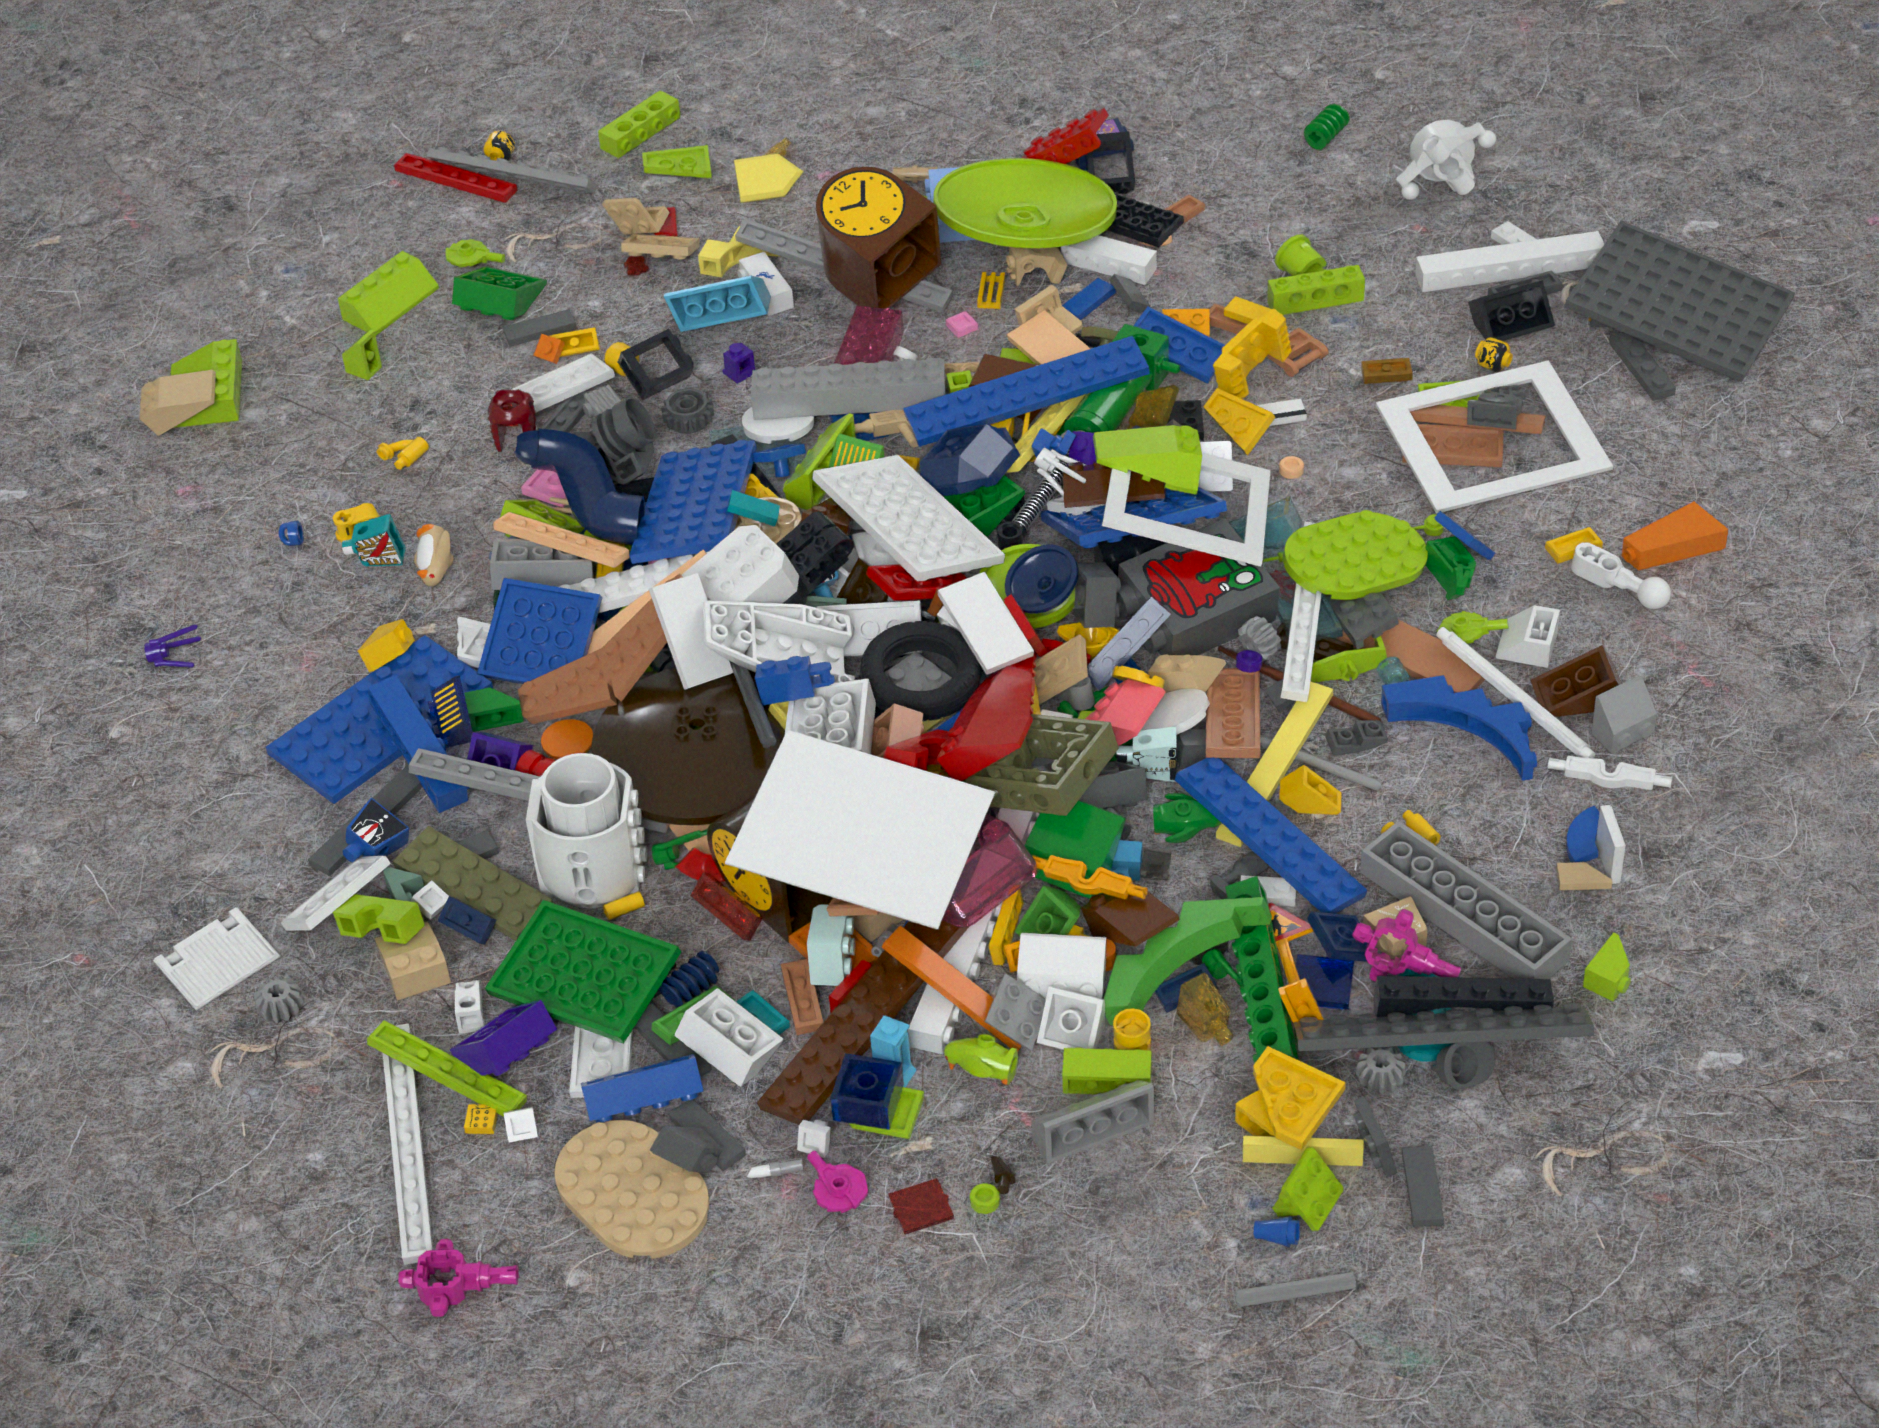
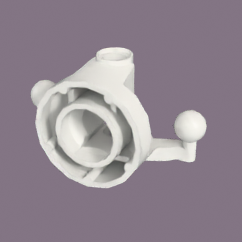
M1440 120L1424 126L1415 135L1411 143L1410 157L1412 162L1396 178L1402 186L1403 197L1407 200H1413L1419 195L1418 185L1410 182L1418 174L1428 180L1436 182L1446 181L1450 188L1459 195L1469 193L1475 185L1471 162L1475 155V144L1472 139L1479 135V144L1483 148H1490L1496 142L1495 133L1491 130H1485L1479 122L1471 127H1464L1456 121Z

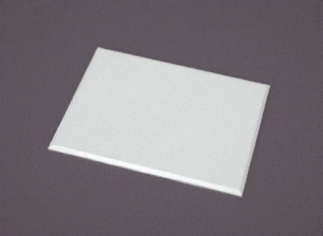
M787 730L725 864L938 929L995 792Z

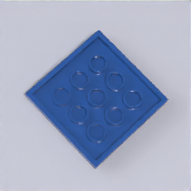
M504 578L477 674H481L485 678L524 684L586 656L602 596L596 593Z

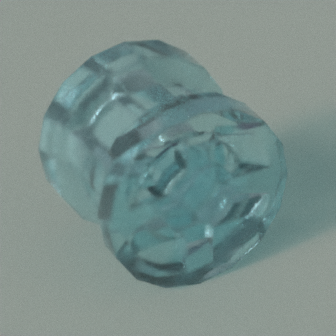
M1397 657L1386 658L1377 667V673L1383 679L1384 685L1409 680V674L1403 668L1401 660Z

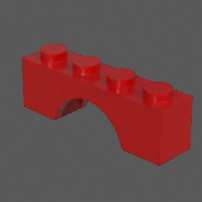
M937 729L887 746L883 758L927 771V765H941L937 761V757L941 751L940 746L948 737V731Z

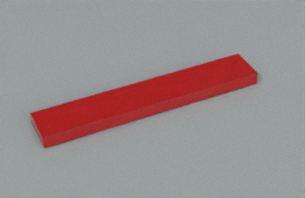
M405 153L394 164L396 172L507 203L518 191L517 184L409 153Z

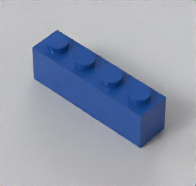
M694 1054L580 1083L589 1120H596V1123L610 1121L613 1119V1115L623 1112L625 1116L642 1112V1107L652 1105L653 1108L665 1107L670 1104L669 1100L680 1097L681 1101L692 1100L698 1097L699 1092L704 1091Z

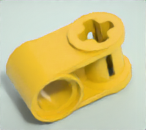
M363 503L359 506L336 512L333 515V523L337 526L335 532L336 539L340 542L352 539L356 524L380 517L374 505Z

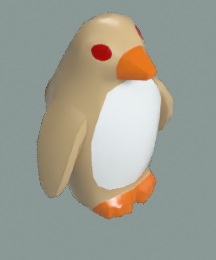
M425 524L417 530L416 535L419 538V543L414 555V563L420 569L417 571V574L422 578L423 583L433 587L439 584L447 569L452 565L453 555L450 553V536L448 531L440 526Z

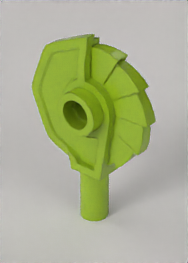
M474 239L460 240L456 244L453 243L450 248L446 247L445 249L446 261L458 267H471L478 263H487V261L505 262V254L490 252L483 242Z
M1462 611L1450 614L1451 616L1442 620L1437 632L1440 628L1445 627L1449 632H1454L1465 643L1470 644L1483 635L1489 634V631L1509 629L1508 618L1488 620V617H1482L1475 612Z

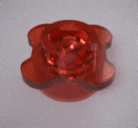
M630 256L624 262V267L627 268V274L630 276L641 275L649 271V266L645 264L646 260L643 256Z

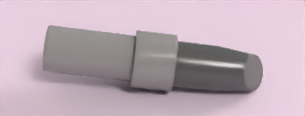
M891 924L879 936L877 943L872 948L874 956L879 957L884 951L882 948L883 943L898 928L897 925Z

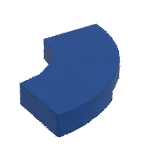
M1595 806L1582 811L1572 821L1568 829L1566 851L1571 863L1587 862L1598 858L1599 851L1595 841L1600 812Z

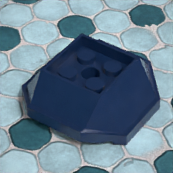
M983 424L949 429L921 459L920 476L942 496L963 494L974 491L979 487L996 485L1018 459L1020 453L1006 427L996 428Z

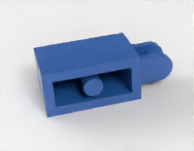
M793 656L787 660H768L757 664L755 680L762 705L815 697L816 688L829 686L835 682L834 676L830 674L832 669L831 663L820 662L811 664L809 656Z

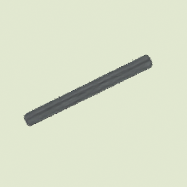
M729 661L759 740L764 748L769 749L770 746H775L776 738L748 669Z

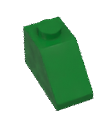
M492 688L464 692L472 732L524 722L518 699Z

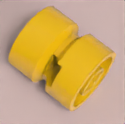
M1125 1009L1119 1012L1113 1021L1114 1049L1151 1051V1022L1148 1015L1138 1009Z

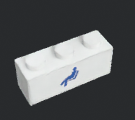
M765 252L739 260L740 270L737 271L739 278L751 275L763 278L771 295L768 316L794 308L791 287Z

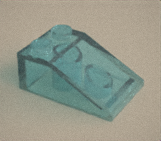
M1290 496L1267 505L1264 549H1280L1285 547L1290 535L1299 528H1302L1303 522ZM1247 514L1228 522L1243 541Z

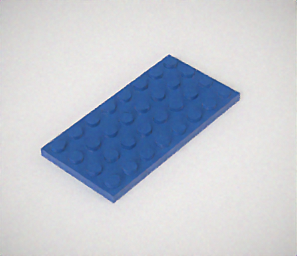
M739 440L727 445L715 444L703 449L691 448L688 451L679 453L672 451L661 456L645 505V516L641 518L637 530L638 538L634 539L629 555L632 564L697 554L702 550L709 552L735 530L739 515L727 511L729 497L732 490L745 494L754 461L753 453L757 451L755 440Z
M424 635L411 644L405 653L376 669L267 745L266 751L278 763L332 804H335L402 756L370 705L367 686L397 675L401 683L407 684L411 693V699L413 702L417 701L423 713L422 716L425 720H430L435 732L441 728V724L467 709L464 692L485 688L493 689V684L483 675L477 674V671ZM452 683L454 684L449 689L434 697V695L439 691L443 690ZM455 689V692L436 703V700ZM456 695V698L437 709V706ZM458 701V703L453 707L449 708L440 715L438 714L443 709ZM459 707V710L440 721V718Z

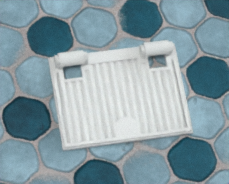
M236 907L229 911L230 917L220 923L216 919L173 946L174 952L165 958L160 954L153 960L196 1011L280 957L276 950Z

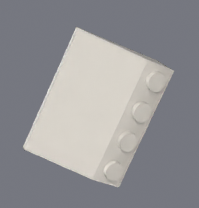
M869 679L833 683L829 686L816 688L815 697L789 701L785 734L787 730H791L871 754L876 702Z

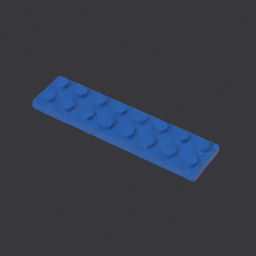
M1206 758L1177 772L1175 781L1320 912L1336 914L1365 898L1368 890L1220 758Z

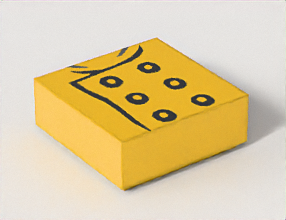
M468 1104L464 1124L465 1134H494L498 1116L496 1109L485 1104Z

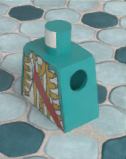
M391 514L356 524L352 539L342 541L344 554L357 553L364 566L403 565L406 547Z

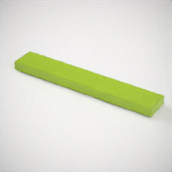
M385 1020L367 1037V1045L479 1104H485L496 1109L497 1113L503 1117L504 1112L519 1110L527 1102L526 1094L488 1074L481 1076L456 1057Z

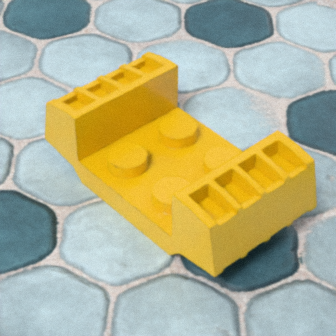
M1273 308L1261 318H1254L1222 348V354L1213 364L1218 389L1243 399L1249 394L1246 376L1255 366L1261 363L1267 355L1281 362H1284L1290 355L1292 349L1286 318Z

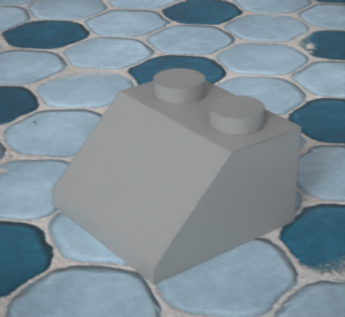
M1640 675L1596 696L1591 734L1610 753L1626 748L1630 744L1642 738H1647L1655 732L1657 712L1644 680Z

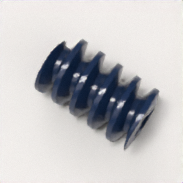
M703 950L699 951L696 957H691L688 963H684L679 969L674 970L671 976H666L659 987V991L668 1003L678 1008L683 1005V1001L687 1003L692 1000L691 994L695 997L701 994L700 988L707 991L709 989L708 981L711 984L718 982L716 973H719L718 964L710 954Z

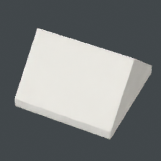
M1049 986L1037 1043L1060 1049L1076 1047L1096 1049L1106 1026L1105 1000Z

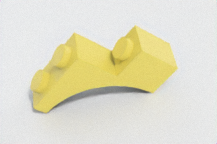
M734 234L729 243L708 239L699 253L698 259L700 274L722 277L727 270L739 263L740 259L761 252H765L767 256H780L738 242Z

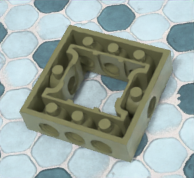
M1031 714L1033 722L1019 749L965 779L968 784L995 792L990 807L1067 816L1119 747L1111 722ZM1037 757L1055 760L1051 765L1053 772L1040 771L1038 768H1033L1032 770L1028 768Z

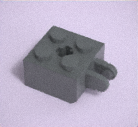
M1105 562L1077 563L1079 574L1075 586L1074 616L1084 628L1115 627V618L1119 617V605L1116 603V594L1120 593V579L1117 578Z

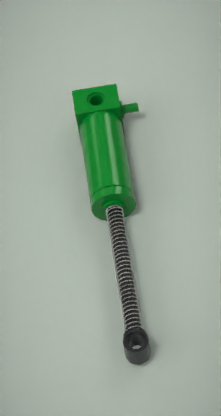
M1124 324L1112 342L1133 336L1149 366L1150 374L1085 394L1065 422L1064 432L1067 430L1089 433L1116 431L1145 390L1155 393L1169 372L1178 374L1181 368L1180 365L1169 362L1168 336ZM1070 447L1064 456H1069ZM1060 460V463L1067 467V463ZM1058 468L1053 473L1048 471L1053 479L1061 485L1063 482V471ZM1045 477L1042 478L1014 519L998 526L997 537L1000 550L1023 544V540L1027 536V530H1029V527H1031L1055 493V488Z

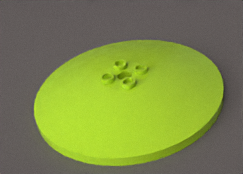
M1006 158L968 164L945 175L937 183L933 194V203L937 206V216L953 230L982 242L1016 248H1052L1086 241L1107 230L1115 220L1117 199L1113 190L1098 177L1070 165L1039 159Z

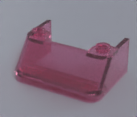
M986 814L978 833L981 848L968 857L942 919L957 927H969L975 924L1032 880L1038 873L1035 859L1009 824Z

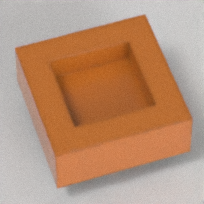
M541 334L533 356L557 364L565 342Z

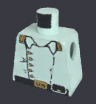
M1176 727L1140 730L1138 735L1133 738V746H1118L1116 762H1133L1134 765L1144 767L1145 775L1148 779L1176 782Z

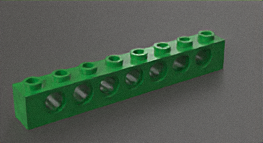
M1257 876L1225 886L1227 894L1225 899L1264 897L1269 908L1266 891ZM1272 920L1270 925L1243 926L1241 936L1232 942V948L1235 956L1239 958L1236 970L1244 984L1240 986L1243 1000L1248 1005V1008L1244 1009L1248 1024L1252 1027V1031H1249L1248 1034L1253 1048H1256L1257 1054L1253 1055L1254 1064L1268 1046L1299 1060L1292 1021L1278 988L1285 985Z

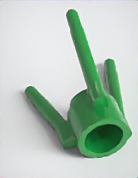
M707 829L691 832L670 841L653 844L652 857L656 865L664 864L665 870L675 868L678 862L674 861L680 855L678 845L706 836Z
M1210 950L1203 956L1202 964L1206 965L1212 977L1222 979L1228 974L1239 986L1244 985L1243 980L1239 978V975L1233 970L1220 950ZM1212 991V992H1210V993L1212 994V996H1213V998H1214V1002H1216L1214 993H1213V991ZM1209 999L1210 1005L1214 1008L1216 1006L1215 1003H1212Z

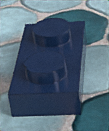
M452 896L448 897L438 918L440 923L483 945L486 944L497 921L493 917Z

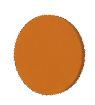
M566 719L555 722L542 734V749L548 756L557 760L571 754L587 753L592 747L593 731L588 724L580 720Z

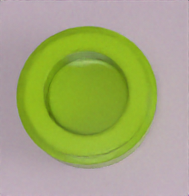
M983 1183L976 1185L971 1190L970 1205L977 1213L989 1214L999 1207L1000 1195L995 1186Z

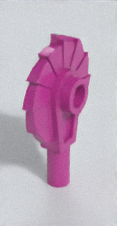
M817 1151L809 1153L807 1159L817 1170L819 1178L815 1180V1190H813L817 1204L827 1209V1212L841 1211V1213H844L852 1208L856 1209L868 1195L864 1173L848 1164H826Z

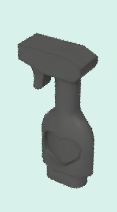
M1251 851L1238 859L1233 865V870L1224 877L1212 875L1210 877V887L1219 898L1225 899L1227 898L1225 886L1240 880L1241 875H1259L1268 869V864L1255 852Z

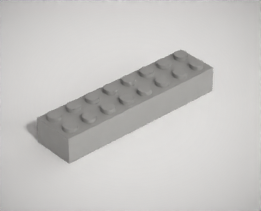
M937 358L915 361L905 359L899 362H857L849 365L835 363L830 366L809 365L800 368L787 366L782 369L761 368L752 372L751 400L754 419L903 410L905 407L946 395L944 359Z
M1400 821L1396 822L1361 850L1360 873L1399 900L1411 896L1423 917L1511 978L1549 979L1570 961L1571 937Z

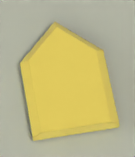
M779 154L734 160L741 203L785 197L796 180L803 174L801 169Z

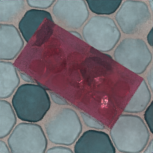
M856 306L834 364L849 365L857 362H893L895 357L893 353L896 347L899 346L904 334L902 311Z

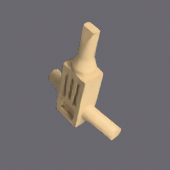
M889 410L869 414V419L862 423L854 424L855 434L865 432L873 433L874 437L902 433L911 447L918 446L904 415V410Z

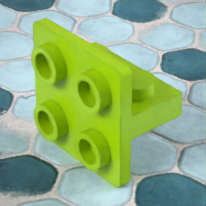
M1307 1147L1281 1187L1279 1198L1272 1209L1278 1217L1300 1215L1312 1231H1318L1342 1194L1344 1187L1313 1147Z

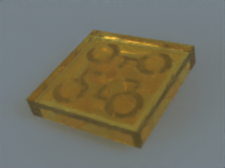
M1173 384L1140 393L1136 398L1134 412L1128 420L1129 425L1127 429H1132L1136 425L1141 428L1166 426L1179 388Z

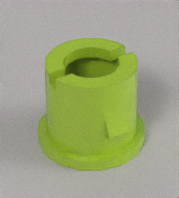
M1303 234L1295 235L1285 241L1275 256L1276 266L1282 271H1287L1291 276L1325 270L1323 267L1326 266V260L1311 246L1309 238Z

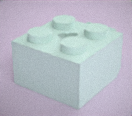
M818 905L813 908L807 939L810 984L838 986L845 979L846 975L852 971V958L849 957L855 954V938H850V934H853L854 919L849 916H829L826 909L828 905Z

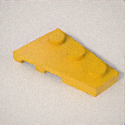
M1216 388L1203 406L1205 411L1247 456L1275 419L1272 412Z

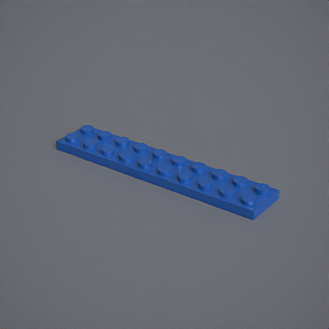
M1130 336L903 408L916 442L921 447L937 442L949 429L983 424L990 425L1148 375L1150 372L1149 366L1134 337Z

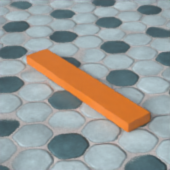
M901 925L883 943L882 948L1005 1045L1009 1048H1016L1017 1052L1022 1048L1020 1044L984 1022L993 1002L992 996Z

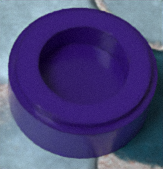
M1253 650L1241 651L1236 656V667L1243 672H1257L1262 668V655Z

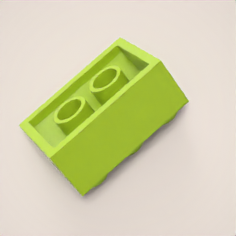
M537 499L505 500L500 515L502 517L506 513L511 512L578 534L585 529L576 519Z

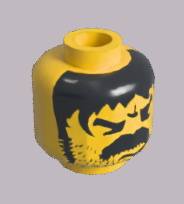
M494 131L489 135L483 152L485 156L490 157V160L497 161V158L509 160L515 149V142L508 133Z
M1489 337L1478 344L1475 358L1479 366L1494 372H1500L1504 367H1509L1513 354L1510 353V346L1507 342Z

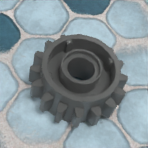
M697 389L677 390L669 395L667 400L663 401L664 406H661L663 422L667 423L668 428L684 434L695 433L704 429L712 421L711 416H714L712 399H708L707 394Z

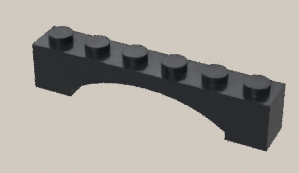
M1377 976L1373 996L1376 1017H1386L1389 1013L1394 1012L1413 1015L1420 1011L1454 1007L1491 1008L1494 1011H1505L1504 1009L1509 1006H1518L1522 1010L1534 1009V1006L1542 1004L1550 1005L1553 1008L1554 1004L1550 979Z

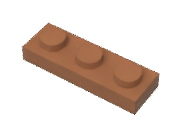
M808 959L781 964V972L796 1035L816 1032L824 1022L815 985L810 984Z

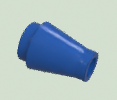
M1292 1217L1264 1221L1256 1220L1253 1230L1254 1238L1290 1247L1291 1244L1297 1245L1300 1238V1223L1298 1220H1292Z

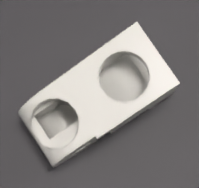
M479 980L456 983L455 1016L459 1034L475 1032L484 1026L483 1001Z

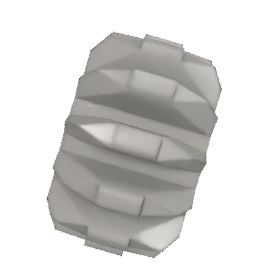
M1255 616L1250 618L1238 629V639L1242 642V647L1261 654L1262 662L1270 659L1281 648V639L1277 635V630H1274L1272 623H1268L1264 617Z
M279 976L274 981L268 978L267 984H259L258 991L254 993L256 1011L259 1013V1016H263L266 1022L273 1020L278 1024L281 1019H286L289 1022L290 1016L298 1015L299 1008L303 1007L301 988L292 981L291 977L284 980Z
M1378 1047L1377 1050L1368 1048L1366 1054H1360L1355 1073L1357 1078H1359L1360 1087H1367L1369 1094L1377 1090L1382 1096L1385 1090L1394 1093L1396 1087L1402 1086L1404 1075L1406 1074V1066L1401 1054H1394L1392 1047L1388 1050H1383L1382 1047Z

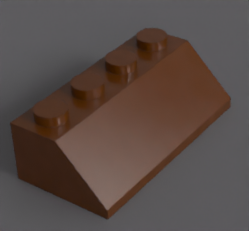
M1096 461L1092 465H1083L1082 462L1068 464L1067 468L1085 478L1086 483H1082L1063 472L1064 508L1106 504L1112 468L1098 464ZM1131 471L1126 502L1165 498L1166 483L1153 478L1148 482L1142 479V474Z

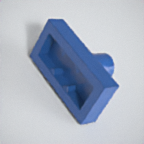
M786 444L754 452V463L773 462L775 477L789 476L788 458L805 454V444Z

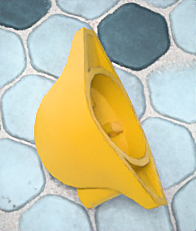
M1079 622L1060 625L1057 633L1066 642L1081 635L1086 640V653L1091 655L1092 660L1119 630L1113 627L1084 628Z

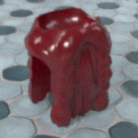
M502 389L497 391L492 397L488 407V420L490 421V432L498 452H502L504 435H506L507 430L506 424H520L523 433L536 430V411L534 410V400L530 393L523 392L520 389ZM508 403L518 404V406L511 410L502 409V406Z

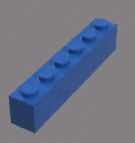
M397 675L367 686L370 705L408 765L418 748L447 755L443 740L440 737L436 738L430 720L424 719L419 703L417 701L413 702L407 684L401 683ZM415 774L438 813L468 801L467 790L470 787Z

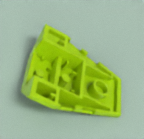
M1170 425L1094 432L1093 440L1096 462L1098 464L1125 473L1131 470L1142 474V479L1148 482L1153 478L1166 483L1165 488L1197 495L1202 463L1198 430L1190 426Z

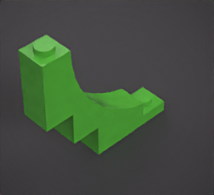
M1264 897L1184 902L1177 927H1167L1149 938L1143 954L1117 955L1104 997L1105 1015L1110 1025L1113 1026L1115 1016L1125 1009L1143 1011L1148 1000L1162 982L1188 960L1214 946L1240 938L1243 926L1270 925L1272 915Z

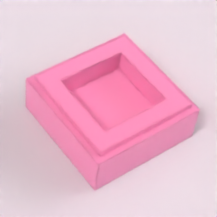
M966 311L946 319V326L957 338L978 330V323Z

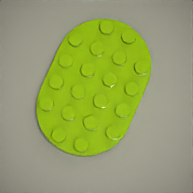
M1363 510L1296 530L1290 535L1285 544L1283 564L1289 576L1304 589L1314 594L1317 591L1323 594L1332 595L1331 599L1352 600L1365 597L1370 593L1383 592L1413 582L1422 574L1428 552L1425 549L1426 544L1423 538L1407 521L1370 510Z

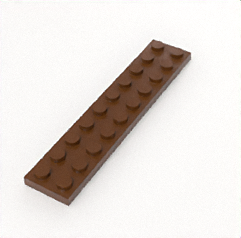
M945 911L938 929L908 921L903 928L940 957L944 958L970 927V923L967 917ZM884 950L872 964L871 968L757 1101L760 1110L800 1125L803 1120L809 1121L870 1048V1035L882 1017L885 1015L894 1019L923 984L924 980Z

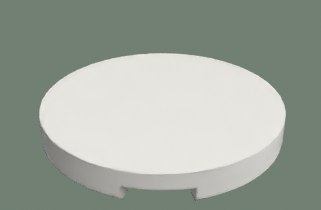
M751 407L742 417V426L746 436L757 442L772 444V440L789 439L791 442L811 431L814 426V416L754 419Z
M1191 688L1165 693L1141 730L1176 727L1177 735L1194 727L1205 718V711L1210 705L1206 693L1202 690Z

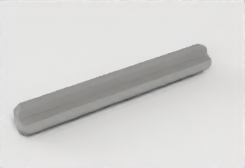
M1348 1272L1235 1291V1301L1238 1307L1349 1290L1356 1288V1278L1354 1273Z

